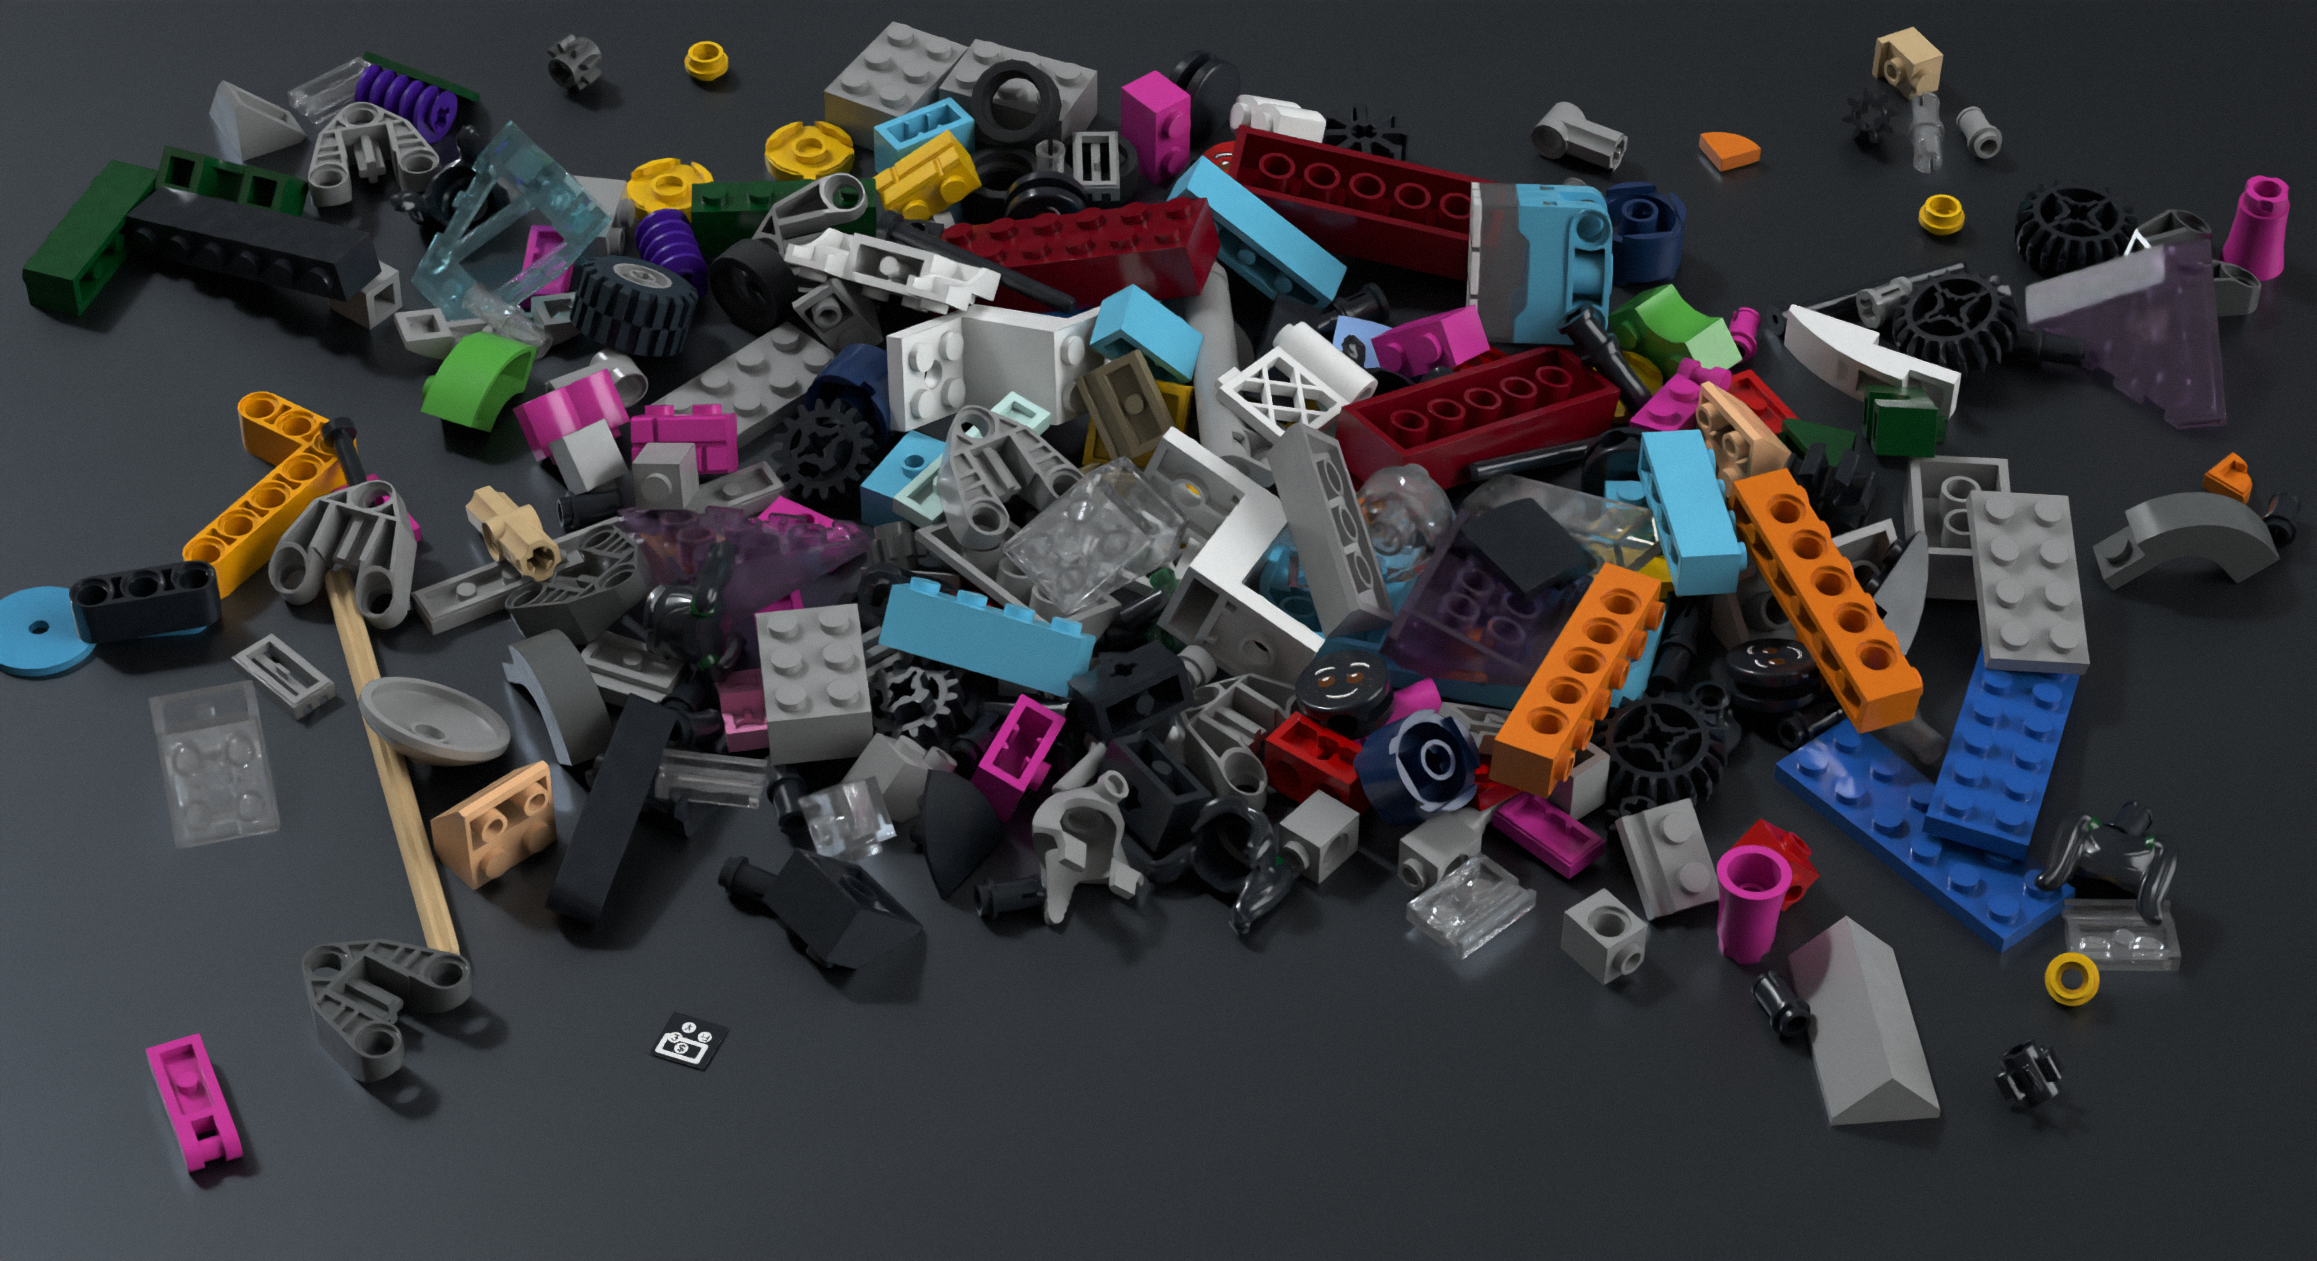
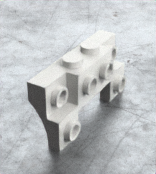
M828 228L819 238L809 244L794 245L789 243L784 261L801 267L799 272L801 277L821 283L827 281L828 275L845 279L863 286L861 292L863 296L888 302L890 294L903 297L901 305L925 313L932 311L947 315L949 307L967 311L968 305H974L976 297L994 301L1001 277L1000 273L990 269L958 263L936 253L854 233L853 236L832 228Z

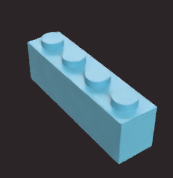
M1202 155L1177 180L1167 201L1176 197H1188L1189 199L1207 197L1221 244L1216 257L1273 301L1278 291L1321 310H1324L1333 301L1347 267Z
M1700 429L1642 432L1638 474L1676 596L1736 593L1739 572H1745L1747 567L1744 542H1737L1734 511L1727 510L1725 506L1726 489L1724 481L1716 479L1715 476L1716 461L1713 449H1706Z
M911 577L910 583L892 585L878 641L880 645L1065 698L1071 697L1067 682L1088 672L1096 636L1081 632L1082 623L1061 617H1053L1051 623L1033 619L1035 610L1015 604L1006 603L1004 610L986 605L988 597L970 591L958 590L957 597L939 592L940 583L924 578Z

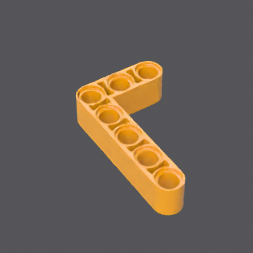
M254 392L244 396L239 401L237 410L245 450L277 467L184 546L182 552L184 562L200 560L208 562L214 567L221 600L231 594L271 559L280 538L315 498L330 494L332 490L347 484L334 448L327 447L324 444L320 433L322 426L330 420L269 392ZM355 438L353 444L358 455L357 443Z

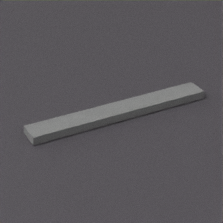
M766 461L759 462L699 485V490L684 510L634 509L554 539L553 541L559 546L562 560L554 570H558L560 576L576 578L582 574L592 576L576 548V543L583 534L603 524L615 525L639 545L643 554L648 552L647 546L651 542L667 534L681 531L705 533L766 510L779 496L788 499V489ZM505 559L411 593V598L417 614L431 634L436 635L505 609V601L514 591L536 581L529 575H522Z

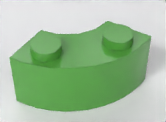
M1673 284L1642 291L1608 314V320L1614 329V334L1619 339L1618 343L1620 346L1649 359L1660 369L1662 376L1669 380L1677 373L1678 366L1685 357L1700 361L1701 367L1710 370L1715 366L1728 370L1743 359L1723 318L1708 317L1695 311L1682 299Z
M485 331L464 336L446 357L436 375H431L427 378L422 390V400L424 402L420 412L491 433L496 418L505 403L515 394L524 393L538 347Z

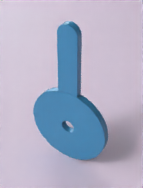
M53 586L34 587L15 592L0 600L1 671L19 676L54 674L78 664L93 651L97 644L82 641L76 633L69 600L70 589ZM206 626L138 638L196 634L203 631ZM37 628L48 629L45 633L42 634L31 633L33 630Z

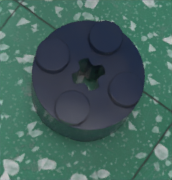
M1624 182L1608 188L1604 199L1613 230L1611 252L1613 253L1612 284L1622 286L1629 282H1651L1656 280L1664 282L1673 279L1682 257L1686 208L1683 201L1671 191L1669 197L1657 192V185L1648 182Z
M862 343L847 345L815 377L812 385L807 389L805 394L806 408L810 412L814 411L816 399L820 398L828 405L829 409L836 399L841 400L847 406V411L854 407L863 415L861 422L866 421L873 427L875 432L867 439H872L879 449L897 432L896 430H890L887 350L884 351L876 346ZM823 424V427L831 429L839 424Z
M1433 709L1416 711L1375 730L1365 741L1361 752L1355 756L1353 761L1354 771L1361 780L1368 800L1387 825L1397 827L1400 825L1415 826L1422 824L1427 820L1437 818L1463 807L1475 795L1478 784L1474 785L1475 769L1481 767L1479 750L1469 730L1453 716L1445 718L1434 713L1437 710Z

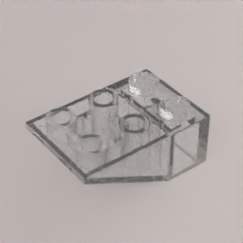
M1123 455L1087 473L1004 543L1001 550L1067 616L1175 560L1190 519Z
M253 679L149 698L176 850L281 830Z

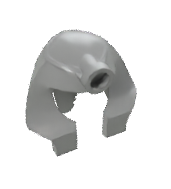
M1114 770L1105 772L1098 778L1097 783L1090 787H1077L1056 792L1039 807L1034 815L1032 839L1041 868L1044 919L1047 925L1058 924L1063 920L1064 913L1067 912L1066 907L1072 898L1073 887L1078 883L1107 884L1112 892L1129 900L1135 895V888H1140L1144 882L1143 875L1130 868L1121 845L1125 823L1117 803L1128 795L1129 787L1125 778Z

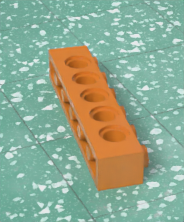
M1787 468L1733 481L1727 510L1734 511L1736 533L1740 540L1744 542L1746 550L1806 649L1816 662L1817 667L1857 733L1862 734L1913 720L1920 696L1923 694V682L1920 673L1915 667L1909 665L1900 650L1895 633L1890 629L1888 630L1879 617L1872 596L1869 593H1864L1854 576L1848 558L1841 556L1832 541L1827 524L1818 519L1810 506L1806 490L1801 485H1797Z
M1608 562L1604 563L1495 737L1489 779L1548 799L1558 780L1562 782L1567 781L1574 765L1575 752L1577 749L1585 751L1593 733L1595 719L1602 721L1605 718L1611 703L1613 689L1620 691L1623 688L1628 677L1631 659L1640 660L1647 643L1648 631L1656 632L1661 624L1665 612V603L1659 601L1662 580Z

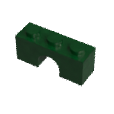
M168 145L164 146L154 185L155 190L163 186L297 217H302L309 190L307 181L288 174L250 165H239Z
M1865 385L1862 434L1866 440H1871V448L1875 455L1935 458V445L1944 444L1945 416L1940 415V409L1935 406L1934 401L1930 399L1924 389Z

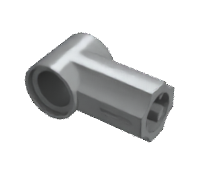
M1560 102L1553 106L1535 126L1530 135L1535 150L1546 158L1558 159L1567 154L1612 172L1621 163L1628 138L1623 133L1586 120L1583 112L1577 106L1568 102Z
M606 347L593 357L588 367L555 378L544 384L547 394L607 368L624 408L638 403L644 397L648 389V381L627 353Z

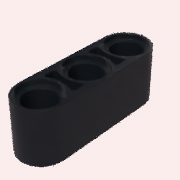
M200 560L91 576L77 581L69 590V600L78 638L91 644L200 628L211 625L222 614L216 571L211 564Z

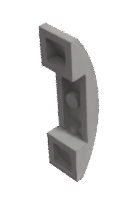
M576 292L532 297L531 312L446 322L441 308L394 313V322L405 348L414 353L441 360L446 359L464 336L480 331L490 332L538 347L537 351L562 343L581 333L580 330L575 328L569 318Z

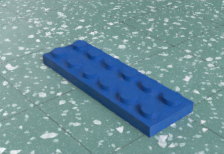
M1982 645L1926 813L1922 832L2024 861L2080 674L1985 669Z
M1849 718L1844 719L1775 764L1773 777L1775 780L2001 954L2074 903L2076 889L2068 883L2052 892L2039 893L2037 891V887L2034 886V880L2037 875L2044 871L2045 866L2028 853H2026L2025 860L2021 861L1922 832L1936 784L1867 732L1858 734Z

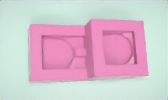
M761 668L731 672L726 681L715 682L720 713L725 722L724 734L729 753L769 748Z

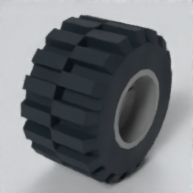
M625 256L592 257L584 263L569 318L575 328L592 340L609 348L639 356H672L683 350L698 300V292L692 284L675 272L645 260Z

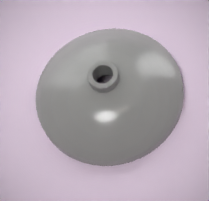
M407 677L378 678L364 685L358 700L359 709L370 728L394 750L421 766L459 767L485 763L502 755L510 741L511 733L507 723L493 709L463 692L438 683Z

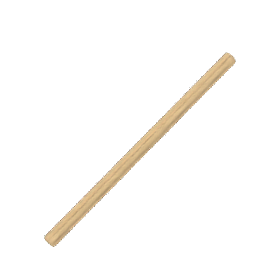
M341 567L337 571H327L324 580L357 700H359L364 685L372 680L381 678L363 614L358 609L355 601V587L351 573ZM362 715L427 946L431 949L460 955L458 941L404 755L390 747L374 732Z

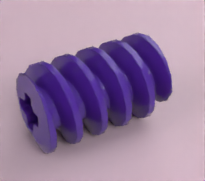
M376 64L367 67L362 72L355 89L354 103H372L408 120L429 144L437 142L445 136L451 128L458 108L457 98L454 93L450 91L442 92L439 87L433 85L427 87L425 82L420 80L412 81L411 77L403 74L398 76L395 71L390 69L383 71L382 67Z
M670 208L660 209L647 215L640 222L635 232V245L640 253L641 260L667 268L684 278L697 290V301H699L707 293L708 283L706 278L708 276V267L703 260L698 242L694 238V232L690 227L688 218L683 212Z

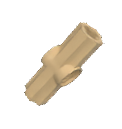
M491 486L475 490L472 500L465 506L468 520L483 535L492 558L496 562L507 559L522 575H529L536 582L552 577L555 567L562 561L559 546L543 531L540 519L534 508L530 504L518 507L504 492H497Z

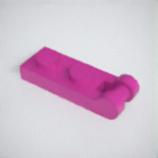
M1686 357L1683 358L1678 366L1677 373L1629 421V427L1643 429L1648 432L1692 430L1696 426V408L1699 403L1701 384L1710 381L1727 392L1731 383V371L1717 366L1710 370L1701 367L1700 361Z
M193 1034L146 1048L148 1064L180 1147L187 1172L191 1173L204 1169V1162L220 1157H225L226 1161L243 1157L237 1130L200 1034ZM216 1130V1136L200 1141L197 1140L196 1135Z

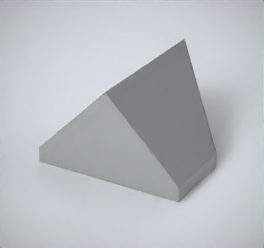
M222 80L217 87L209 114L242 161L301 143L307 136L289 111L227 81Z

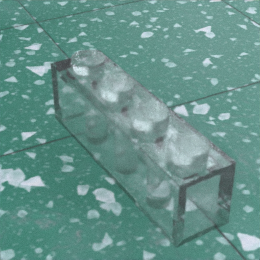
M1512 474L1489 479L1463 500L1467 521L1469 522L1503 504L1532 497L1598 561L1597 567L1589 572L1591 574L1597 575L1605 562L1638 572L1661 553L1654 514L1651 509Z

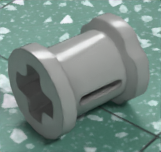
M1901 276L1892 279L1889 286L1877 290L1866 288L1859 291L1856 297V305L1862 322L1869 329L1882 327L1885 320L1894 317L1893 310L1899 307L1900 296L1911 294L1912 283L1906 277Z

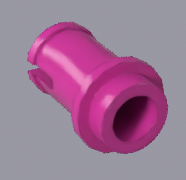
M1748 307L1739 308V313L1736 310L1733 312L1729 332L1743 358L1738 363L1751 359L1757 349L1755 337L1761 325V317L1758 312Z

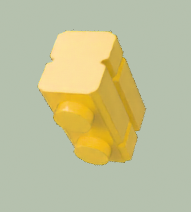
M948 129L896 162L893 167L887 168L873 177L876 180V190L879 193L878 195L885 211L893 210L902 214L904 219L909 220L919 219L928 221L931 215L939 214L982 186L971 156Z

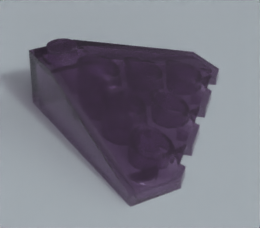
M2210 239L2160 244L2025 287L2028 330L2034 331L2036 327L2046 328L2050 334L2087 338L2088 346L2087 348L2084 347V349H2087V354L2083 367L2090 371L2097 366L2101 367L2116 377L2113 380L2115 388L2141 405L2149 399L2166 411L2164 420L2178 430L2227 425L2215 275Z
M710 505L705 508V513L701 514L687 509L646 510L636 509V506L617 510L618 521L625 534L639 545L660 585L670 584L677 578L682 581V585L695 583L708 557L711 543L730 540L731 544L735 546V568L731 580L722 590L728 603L730 626L739 623L872 548L871 538L853 521L835 519L832 522V528L828 527L826 529L819 524H807V516L772 512L768 515V520L762 522L759 518L744 516L743 509Z

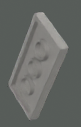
M786 321L651 405H674V414L693 413L692 405L721 404L722 413H735L737 416L736 443L738 449L783 422L785 417H791L796 414L799 405L802 404L806 407L805 394L807 389L812 385L815 377L837 354Z
M1971 490L1966 500L1985 669L2084 675L2090 665L2068 496Z

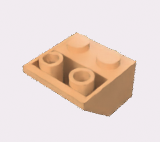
M1710 381L1701 384L1699 403L1696 408L1697 420L1695 430H1701L1706 449H1713L1716 461L1715 476L1716 479L1724 481L1726 497L1729 498L1733 481L1783 469L1786 459L1792 452L1746 403Z
M543 760L513 770L430 820L435 857L473 891L490 880L500 877L511 867L534 853L542 851L550 843L557 840L550 768Z

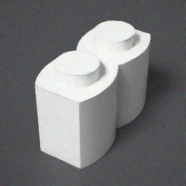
M1246 94L1236 98V103L1233 105L1229 116L1230 129L1236 137L1239 125L1322 143L1326 120L1317 111L1301 109L1294 102Z

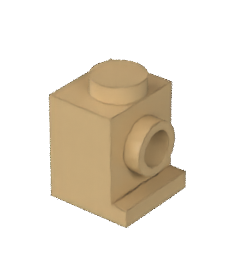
M1914 27L1877 38L1872 75L1876 78L1884 76L1891 85H1894L1910 100L1938 90L1943 54Z

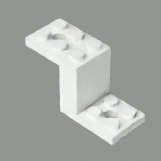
M974 304L968 306L967 311L957 310L887 335L890 430L908 432L957 413L961 408L969 405L981 406L991 410L1011 391L1050 412L1051 425H1059L1089 413L1074 379L1111 362L1089 345L1101 306L1070 318H1061Z
M1171 426L1159 442L1131 497L1204 547L1187 568L1157 625L1188 646L1197 645L1204 648L1211 654L1216 665L1233 677L1255 673L1295 686L1297 678L1312 663L1325 639L1270 603L1262 595L1248 588L1263 569L1288 526L1281 500L1278 496L1270 493L1245 476L1238 469L1198 444L1194 439ZM1186 483L1193 486L1200 495L1191 492L1187 488ZM1254 641L1263 644L1269 652L1260 649Z

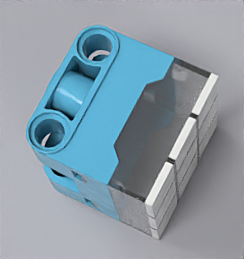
M1471 182L1466 306L1475 304L1488 342L1574 345L1567 334L1561 335L1558 332L1556 325L1568 312L1584 302H1590L1594 306V316L1607 331L1609 295H1611L1613 277V253H1611L1613 230L1607 205L1600 191L1590 186ZM1587 199H1588V200H1592V201H1594V202H1586V201H1582V200H1587Z

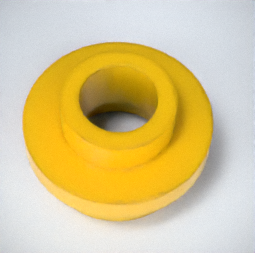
M710 41L698 42L692 45L684 60L686 72L690 76L702 81H711L718 78L729 67L728 56L723 52V48L719 44Z
M1939 194L1931 196L1926 200L1925 204L1920 208L1918 220L1921 226L1932 234L1945 236L1955 233L1963 227L1965 214L1961 203L1956 198Z
M2068 952L2055 957L2045 972V985L2048 993L2056 1002L2065 1006L2075 1007L2089 1002L2099 988L2100 978L2096 965L2091 959L2080 953ZM2070 970L2078 971L2083 977L2082 985L2074 990L2067 989L2062 984V976Z

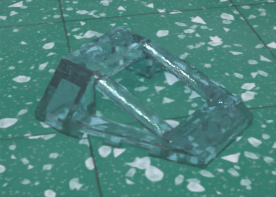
M511 120L479 154L472 167L477 173L466 192L460 190L452 203V206L457 209L444 234L436 233L411 279V282L436 308H441L444 317L448 321L503 315L561 276L613 218V215L558 161ZM500 176L523 193L462 237ZM537 207L553 223L552 227L565 240L497 290L489 293L465 269L460 261Z

